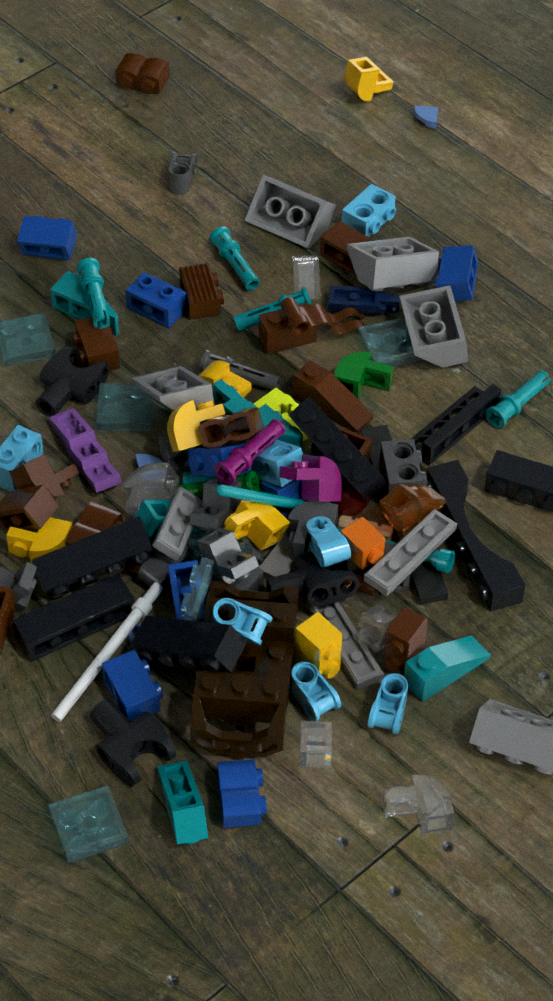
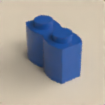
M255 759L217 762V780L223 828L261 825V815L267 814L265 795H259L258 788L263 787L262 768L256 769Z

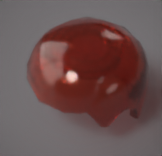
M341 476V501H332L331 503L338 505V513L341 515H358L366 509L370 500L366 502L354 487Z

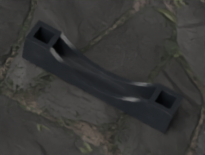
M459 460L428 467L426 474L427 486L424 488L427 496L432 497L434 509L457 523L456 530L449 537H452L455 542L458 557L460 559L463 558L466 563L469 578L477 584L480 600L486 602L490 612L523 603L525 583L514 563L488 549L477 538L468 523L464 503L467 498L469 479Z

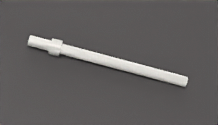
M154 582L145 595L135 601L131 607V613L53 711L51 717L57 722L63 720L101 671L102 663L111 658L139 620L145 618L152 610L153 602L163 591V587L159 583Z

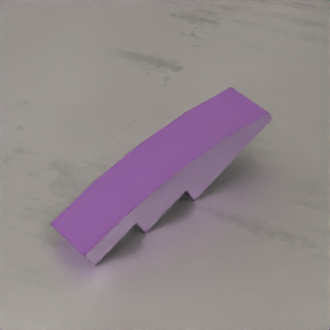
M74 408L49 417L68 454L96 493L121 484L120 474L110 464L107 452L96 441L94 430Z

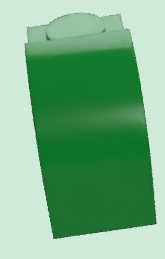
M355 352L341 359L334 376L359 399L364 386L389 392L393 382L394 366L371 361V352Z

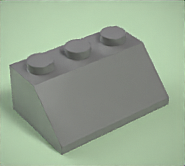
M263 174L244 221L310 249L328 228L337 205Z
M412 237L347 244V251L358 281L368 286V289L372 291H383L386 287L404 288L408 284L422 286L425 285V282L435 281L439 251Z
M450 285L399 296L415 356L442 368L468 362L466 338Z
M182 366L132 378L134 385L172 410L182 403L193 400L197 411L198 404L213 400L211 383Z
M491 699L479 708L469 743L476 745V749L480 752L493 754L495 751L506 755L505 759L509 762L523 764L524 761L535 765L534 769L541 773L552 774L553 720Z

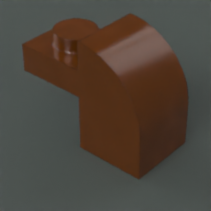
M44 454L9 471L18 489L44 485L45 488L51 491L54 499L64 495L62 488L72 483L70 478L79 474L75 464L54 473Z

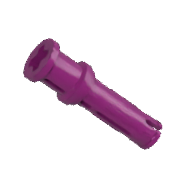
M273 419L243 447L234 448L225 461H220L214 466L217 477L223 483L232 485L236 481L237 475L242 471L250 469L253 460L285 433L284 425L279 420Z

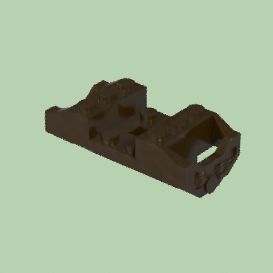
M210 581L204 622L214 623L212 617L214 605L223 598H230L246 606L259 609L272 616L273 619L270 623H267L260 638L262 640L261 646L247 642L232 672L218 671L216 673L201 668L197 671L193 695L190 741L209 753H217L234 760L266 757L283 751L299 587L284 586L271 592L239 590L226 582ZM222 607L218 611V616L224 621H229L234 618L235 613L230 607ZM257 621L254 622L251 632L254 631ZM239 667L254 668V672L239 671ZM205 718L225 719V731L208 724ZM257 722L271 723L269 728L256 732ZM236 726H245V733L236 732Z

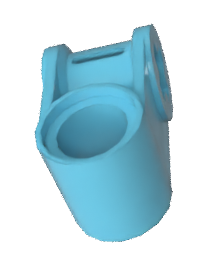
M318 516L307 522V531L311 536L309 549L317 558L322 568L351 558V550L347 539L339 532L329 518Z
M223 598L217 601L212 614L214 623L231 625L247 642L257 646H261L262 640L260 638L267 623H270L273 619L272 616L259 609L246 606L230 598ZM230 607L235 613L234 618L229 621L222 620L218 616L219 609ZM257 621L254 631L251 632L254 622Z
M300 662L293 667L290 691L303 707L310 720L316 722L320 719V715L331 709L337 710L341 708V700L338 693L325 680L315 665L309 662Z
M392 673L382 679L376 700L373 702L368 719L369 728L377 726L392 730L393 734L398 735L407 703L408 682L404 676ZM389 692H398V694H391Z

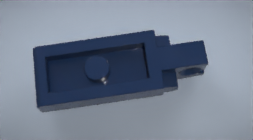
M330 286L328 311H341L352 307L359 313H399L400 295L372 291L364 287Z

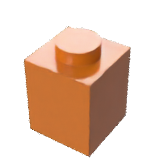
M364 517L359 518L340 531L348 541L351 550L350 559L361 570L371 564H376L384 556L385 537Z

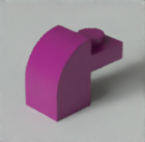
M303 454V461H291V466H280L279 478L302 480V500L315 502L341 501V474L337 465L331 459Z

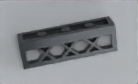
M494 384L485 391L474 386L411 439H414L415 446L423 442L422 449L416 446V450H421L422 461L430 466L485 420L486 410L499 403L501 389Z

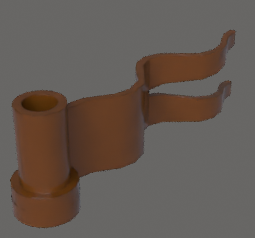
M293 297L285 298L280 304L293 336L305 335L311 327L322 324L330 325L333 333L336 335L345 334L355 328H363L368 333H373L372 329L360 320H351L341 325H334L352 315L365 319L362 313H359L352 307L328 315L322 305L312 304L299 307Z

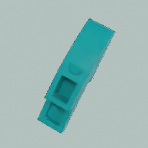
M222 379L213 383L214 404L223 403L225 415H232L245 408H256L251 401L243 398L233 386H229ZM267 404L258 408L264 428L273 419L279 420L285 427V433L277 438V440L299 446L303 452V434L297 427L289 424L278 411H274Z

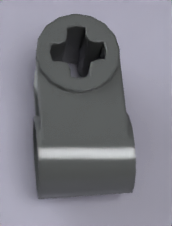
M172 151L169 165V190L172 193L182 195L190 191L193 177L197 170V153L184 155L178 154L177 151Z
M187 544L177 561L158 550L150 560L142 564L138 572V579L149 587L154 582H157L163 587V591L160 594L167 593L171 589L168 565L189 561L187 557Z

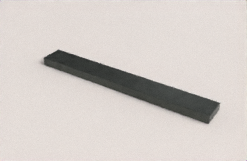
M381 425L361 429L360 434L362 436L372 439L370 463L382 475L379 460L381 442L393 441L388 426ZM384 486L380 489V493L399 543L422 519L415 500L388 502ZM423 561L410 574L420 605L448 600L449 593L441 572L437 571L436 567H432L431 563Z

